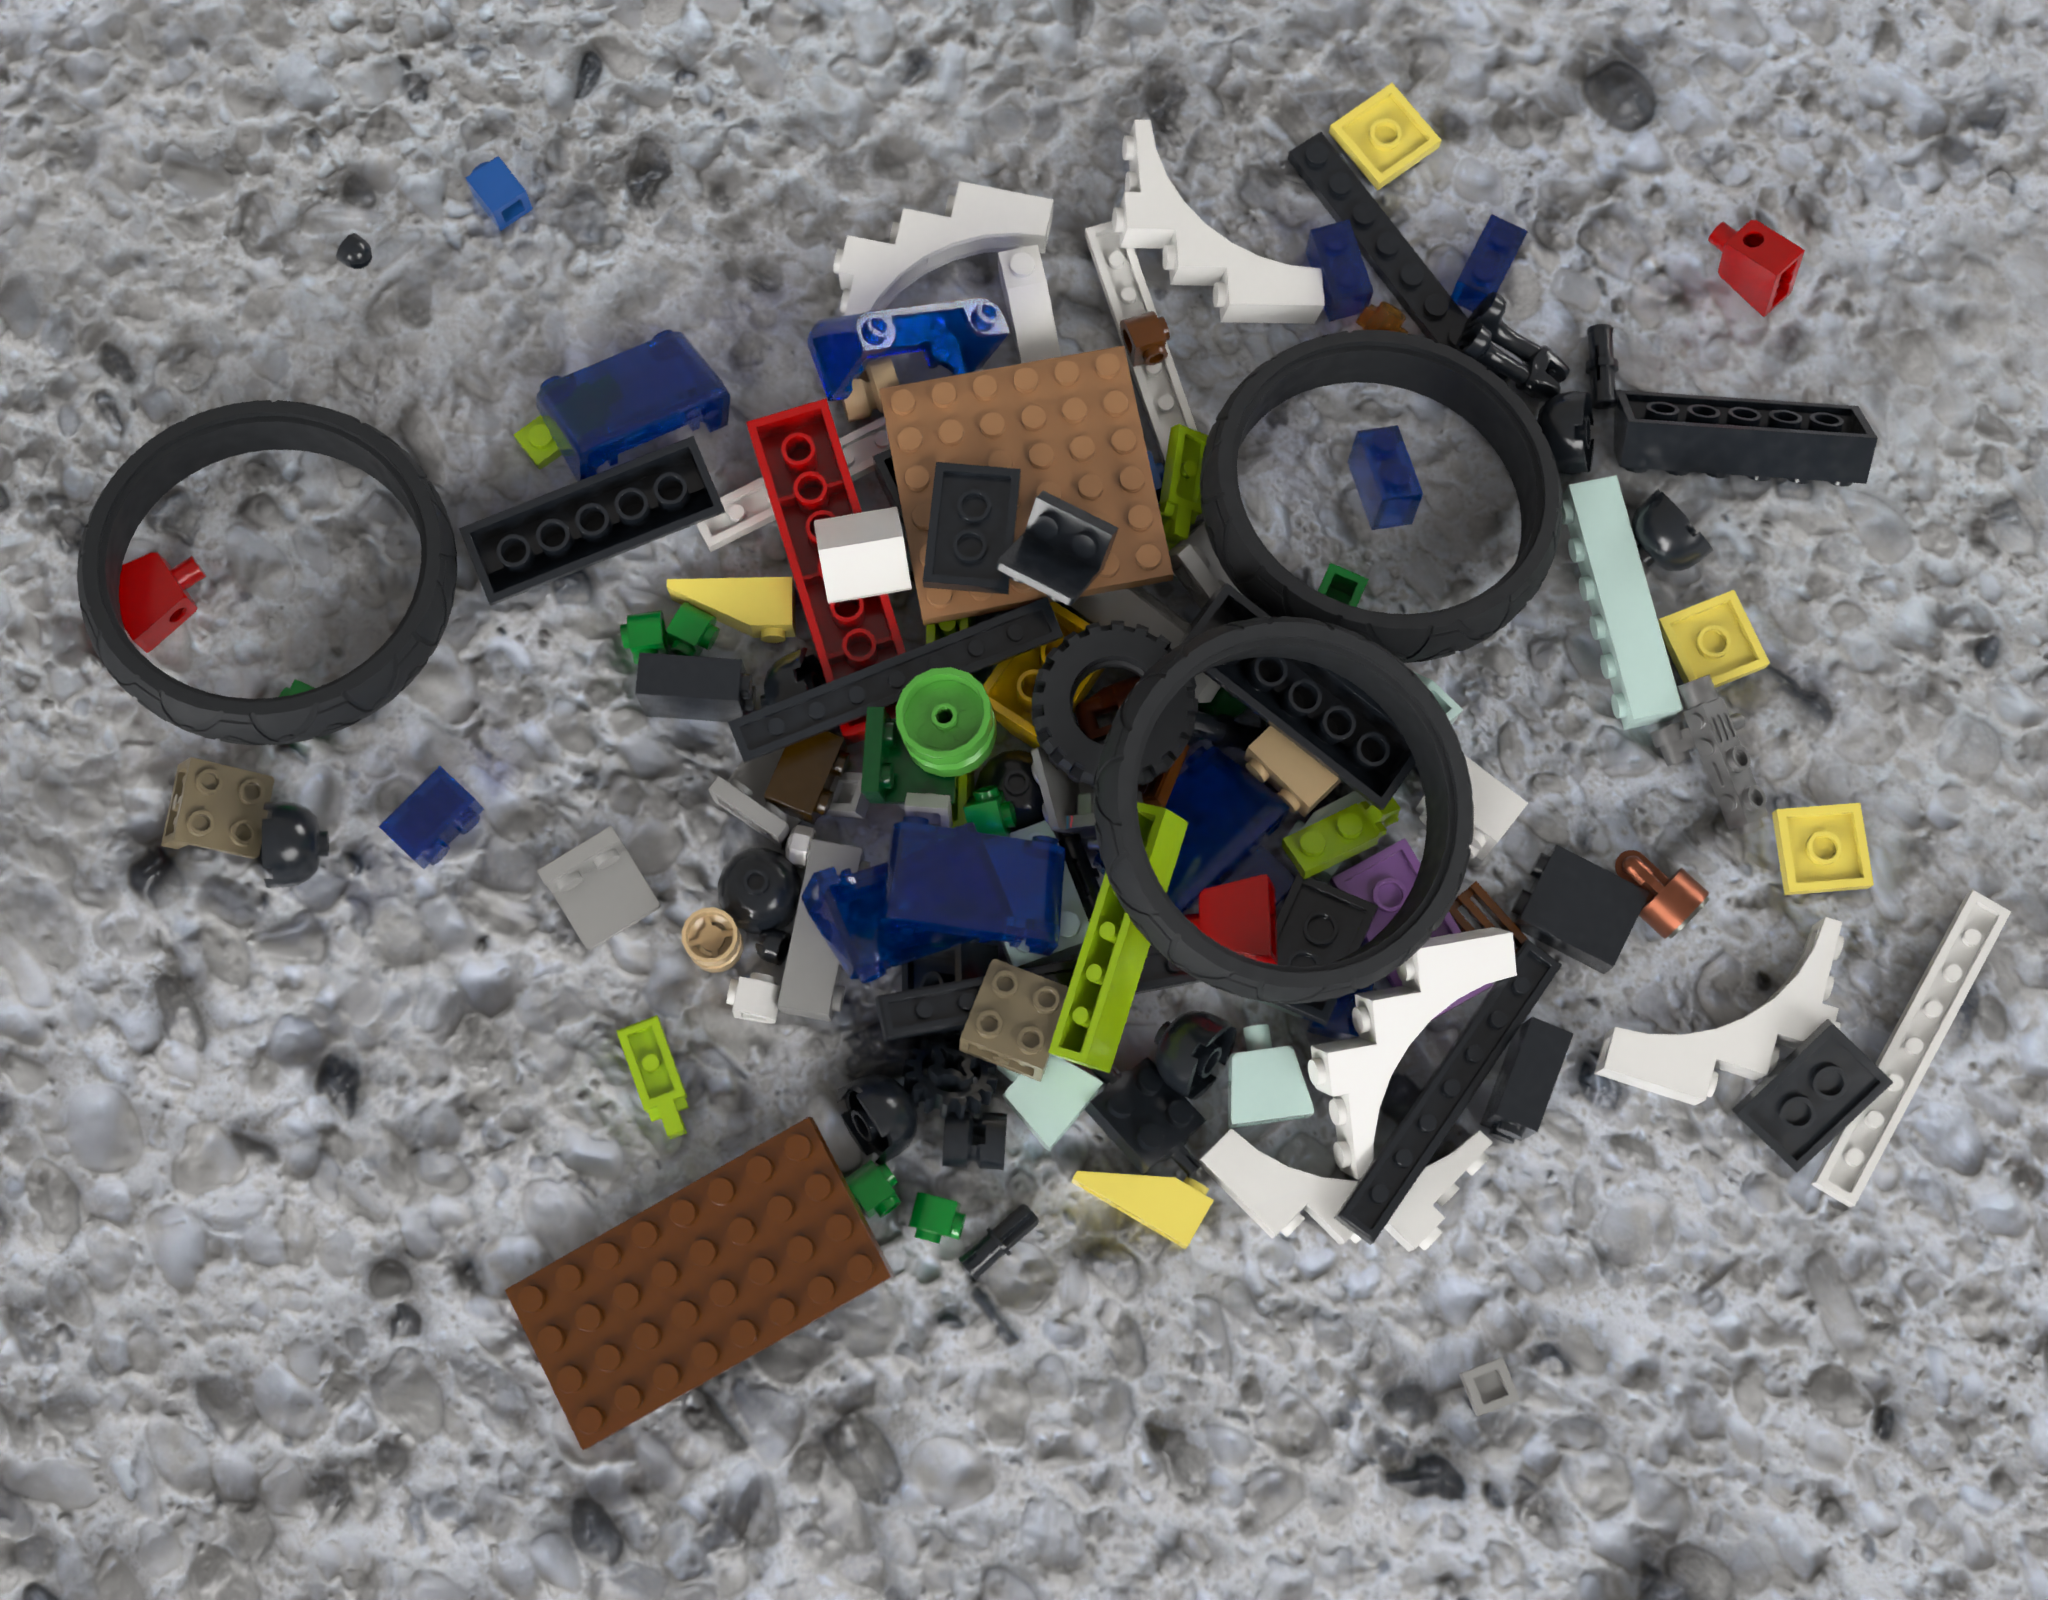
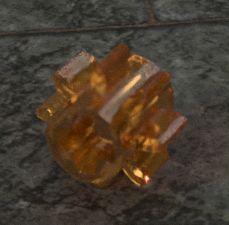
M1384 301L1378 307L1373 304L1369 307L1366 306L1355 321L1363 327L1362 330H1388L1408 334V331L1401 327L1406 320L1405 315L1395 306Z

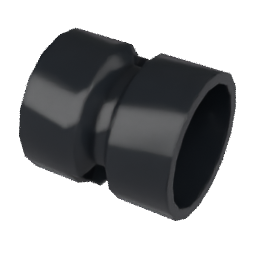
M965 1111L964 1119H959L955 1112H948L944 1123L942 1166L967 1168L971 1162H976L980 1169L1004 1170L1007 1113L983 1112L979 1118H974L970 1111ZM973 1135L986 1137L985 1144L973 1145Z

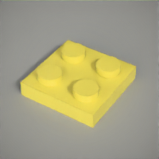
M1390 83L1332 123L1328 132L1377 191L1437 150L1442 141L1393 83Z
M1735 590L1658 620L1664 644L1684 684L1710 674L1714 687L1717 688L1765 669L1770 664Z
M1861 803L1776 809L1772 812L1784 895L1869 889L1874 886Z

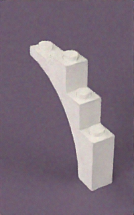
M1134 120L1129 136H1124L1122 144L1123 160H1129L1130 171L1126 173L1125 192L1119 208L1115 207L1112 214L1113 232H1119L1120 248L1163 249L1164 270H1169L1170 285L1214 286L1213 304L1214 307H1219L1221 323L1315 324L1325 306L1321 268L1288 265L1260 257L1230 242L1205 224L1184 202L1168 178L1156 150L1151 120Z
M959 181L956 196L949 195L945 216L903 208L900 223L893 222L889 243L847 235L844 250L837 249L833 272L839 274L840 287L844 290L840 312L845 313L842 326L835 325L831 348L837 351L839 365L846 367L856 365L864 340L879 315L901 291L926 273L954 260L988 252L1008 251L1037 244L1039 252L1045 254L1053 220L1054 199Z
M1824 917L1813 924L1802 955L1785 982L1760 1007L1742 1019L1717 1029L1684 1035L1647 1034L1614 1027L1605 1033L1594 1074L1694 1106L1705 1101L1706 1097H1712L1718 1082V1073L1713 1071L1714 1068L1752 1080L1766 1076L1768 1071L1772 1072L1778 1062L1780 1049L1775 1046V1043L1796 1049L1827 1019L1839 1030L1841 1028V1024L1836 1022L1839 1008L1823 1004L1822 1002L1828 1000L1833 989L1834 977L1829 976L1833 960L1836 961L1839 958L1844 945V937L1839 935L1842 922Z
M1490 927L1429 938L1410 959L1396 969L1403 986L1355 994L1356 1007L1352 1011V1020L1355 1030L1359 1033V1037L1311 1045L1312 1059L1308 1062V1073L1311 1082L1315 1085V1089L1333 1097L1329 1101V1114L1333 1124L1336 1125L1337 1142L1334 1143L1333 1153L1336 1164L1341 1171L1359 1180L1374 1160V1137L1379 1108L1391 1075L1408 1046L1426 1025L1460 997L1485 984L1517 975L1513 932Z
M1232 1129L1199 1161L1202 1164L1201 1168L1272 1239L1280 1232L1288 1237L1304 1221L1305 1218L1299 1213L1304 1209L1339 1245L1346 1243L1349 1239L1355 1244L1361 1240L1359 1236L1334 1218L1359 1181L1323 1178L1290 1168L1258 1151ZM1479 1130L1450 1154L1425 1167L1384 1229L1408 1252L1416 1249L1418 1246L1425 1251L1441 1235L1442 1231L1437 1226L1445 1219L1433 1204L1437 1202L1442 1207L1459 1190V1187L1454 1182L1465 1171L1472 1176L1489 1159V1156L1484 1151L1493 1142Z

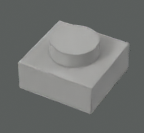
M845 772L842 777L835 776L830 791L834 792V796L827 812L832 817L865 819L870 803L861 792L862 773Z
M907 792L904 805L907 833L950 837L953 825L950 795Z
M1503 1357L1459 1373L1476 1416L1484 1415L1520 1401Z

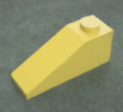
M792 577L667 579V589L673 601L681 605L687 602L715 616L716 621L753 638H761V641L767 643H779L785 641L786 637H796V589Z
M1076 1171L1072 1178L1073 1184L1183 1249L1188 1247L1214 1201L1206 1196L1209 1191L1206 1186L1187 1176L1182 1182L1176 1177Z

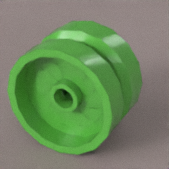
M952 667L933 668L915 676L902 690L896 705V725L912 761L925 772L940 777L962 776L979 768L991 755L997 739L996 718L983 685L971 674Z

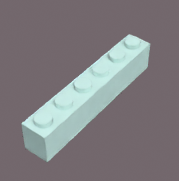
M1617 475L1570 484L1562 495V524H1567L1571 536L1568 541L1569 554L1573 563L1578 562L1582 576L1579 578L1581 597L1584 601H1588L1592 613L1589 620L1591 634L1594 640H1599L1603 655L1600 657L1601 670L1604 678L1610 679L1614 692L1611 696L1613 713L1617 719L1621 718L1624 730L1673 720L1683 708Z

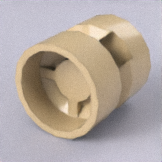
M890 356L868 361L866 368L863 370L854 365L834 371L841 402L849 423L871 417L873 409H878L883 413L879 389L899 385Z
M715 907L702 908L693 912L684 923L682 943L693 962L702 970L711 973L724 972L732 968L740 960L744 950L743 937L733 918L724 910Z

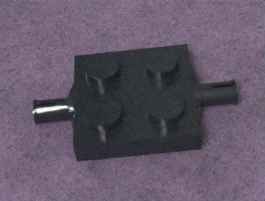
M1146 1057L1131 1070L1119 1074L1113 1068H1111L1110 1073L1089 1068L1105 1084V1087L1097 1097L1089 1102L1084 1110L1143 1175L1157 1163L1171 1158L1185 1172L1188 1178L1202 1166L1184 1146L1188 1142L1189 1137L1202 1127L1206 1119L1184 1096L1178 1094L1164 1083L1156 1065L1149 1057Z

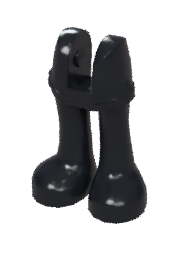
M1491 292L1469 316L1464 326L1467 330L1459 337L1455 349L1507 376L1515 382L1518 390L1546 403L1548 399L1560 394L1561 387L1559 383L1567 378L1570 368L1548 346H1540L1508 327L1502 320L1506 310V301L1497 292ZM1491 342L1515 355L1522 361V364L1505 354Z

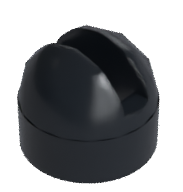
M351 233L340 244L336 258L347 267L363 269L372 260L371 247L365 239L356 233Z
M767 929L759 934V937L764 939L763 944L756 943V952L766 962L781 965L788 955L791 934L779 929Z

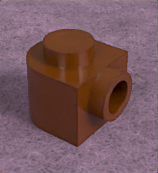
M1150 311L1120 321L1123 343L1133 367L1142 364L1155 365L1167 358L1168 353L1165 346L1166 341L1170 340V333L1163 316L1157 317L1154 311Z

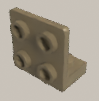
M194 757L181 762L177 767L161 846L178 850L184 846L193 845L247 858H257L262 845V819H267L268 811L263 810L264 804L271 800L274 778L269 775Z
M993 959L960 1036L959 1051L1041 1082L1050 1055L1048 1051L1069 987Z

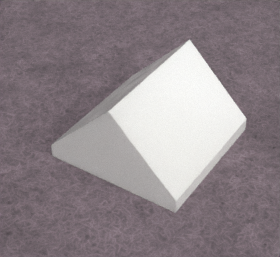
M897 507L814 520L828 604L912 590Z

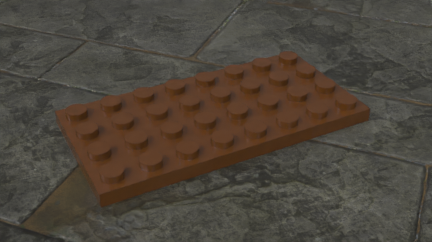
M807 1117L505 1289V1292L583 1451L890 1280L895 1275L813 1117Z

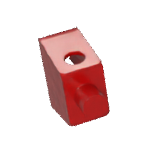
M1750 220L1738 232L1725 222L1720 223L1712 231L1708 242L1723 252L1718 268L1719 276L1760 315L1765 317L1792 293L1804 255V249L1758 220Z
M151 552L122 565L119 602L123 625L131 639L146 653L159 645L192 616L198 608L186 589L207 576L193 556L173 568L158 552Z
M1268 874L1203 889L1199 892V913L1183 914L1200 931L1220 945L1243 956L1278 965L1275 886Z

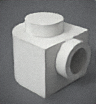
M751 973L750 978L740 976L739 980L731 979L726 1004L733 1005L734 1018L760 1023H775L778 1013L777 1003L781 986L775 984L776 978L767 974Z

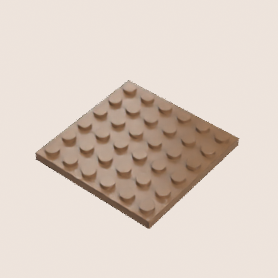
M1124 345L879 389L923 625L1017 609L1048 597L1045 593L1025 583L1016 582L1011 578L1009 595L923 587L936 462L1021 469L1014 543L1025 532L1035 499L1042 491L1118 527L1119 529L1104 570L1080 597L1173 580L1174 574ZM1048 597L1050 603L1056 602Z

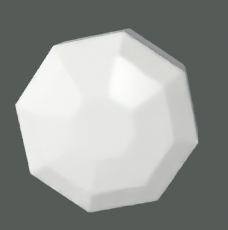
M796 825L787 839L786 858L795 867L806 869L811 841L816 839L817 835L816 830L812 827Z

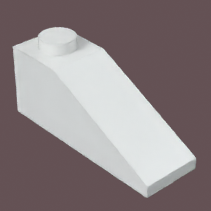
M1038 244L998 252V275L1020 364L1061 357L1047 280Z

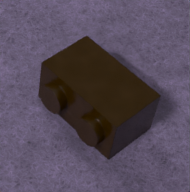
M826 731L786 747L764 794L766 803L773 804L785 814L815 825L818 815L825 816L830 808L834 792L830 791L835 776L842 777L848 766L850 753L846 752L845 738Z

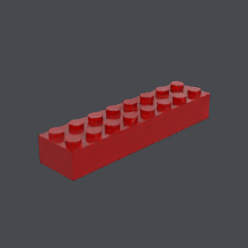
M821 399L747 421L746 424L826 683L905 653L906 650L888 594L830 604L827 601L814 520L862 512L827 399ZM897 704L885 708L893 719H896ZM866 716L840 726L846 746L865 740Z

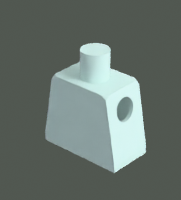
M1269 1024L1243 1028L1247 1051L1231 1054L1228 1061V1129L1310 1118L1315 1113L1314 1106L1293 1047L1282 1046L1273 1048Z
M1053 1054L1049 1055L1041 1082L997 1065V1069L1013 1082L1003 1094V1099L1049 1152L1103 1086V1082Z

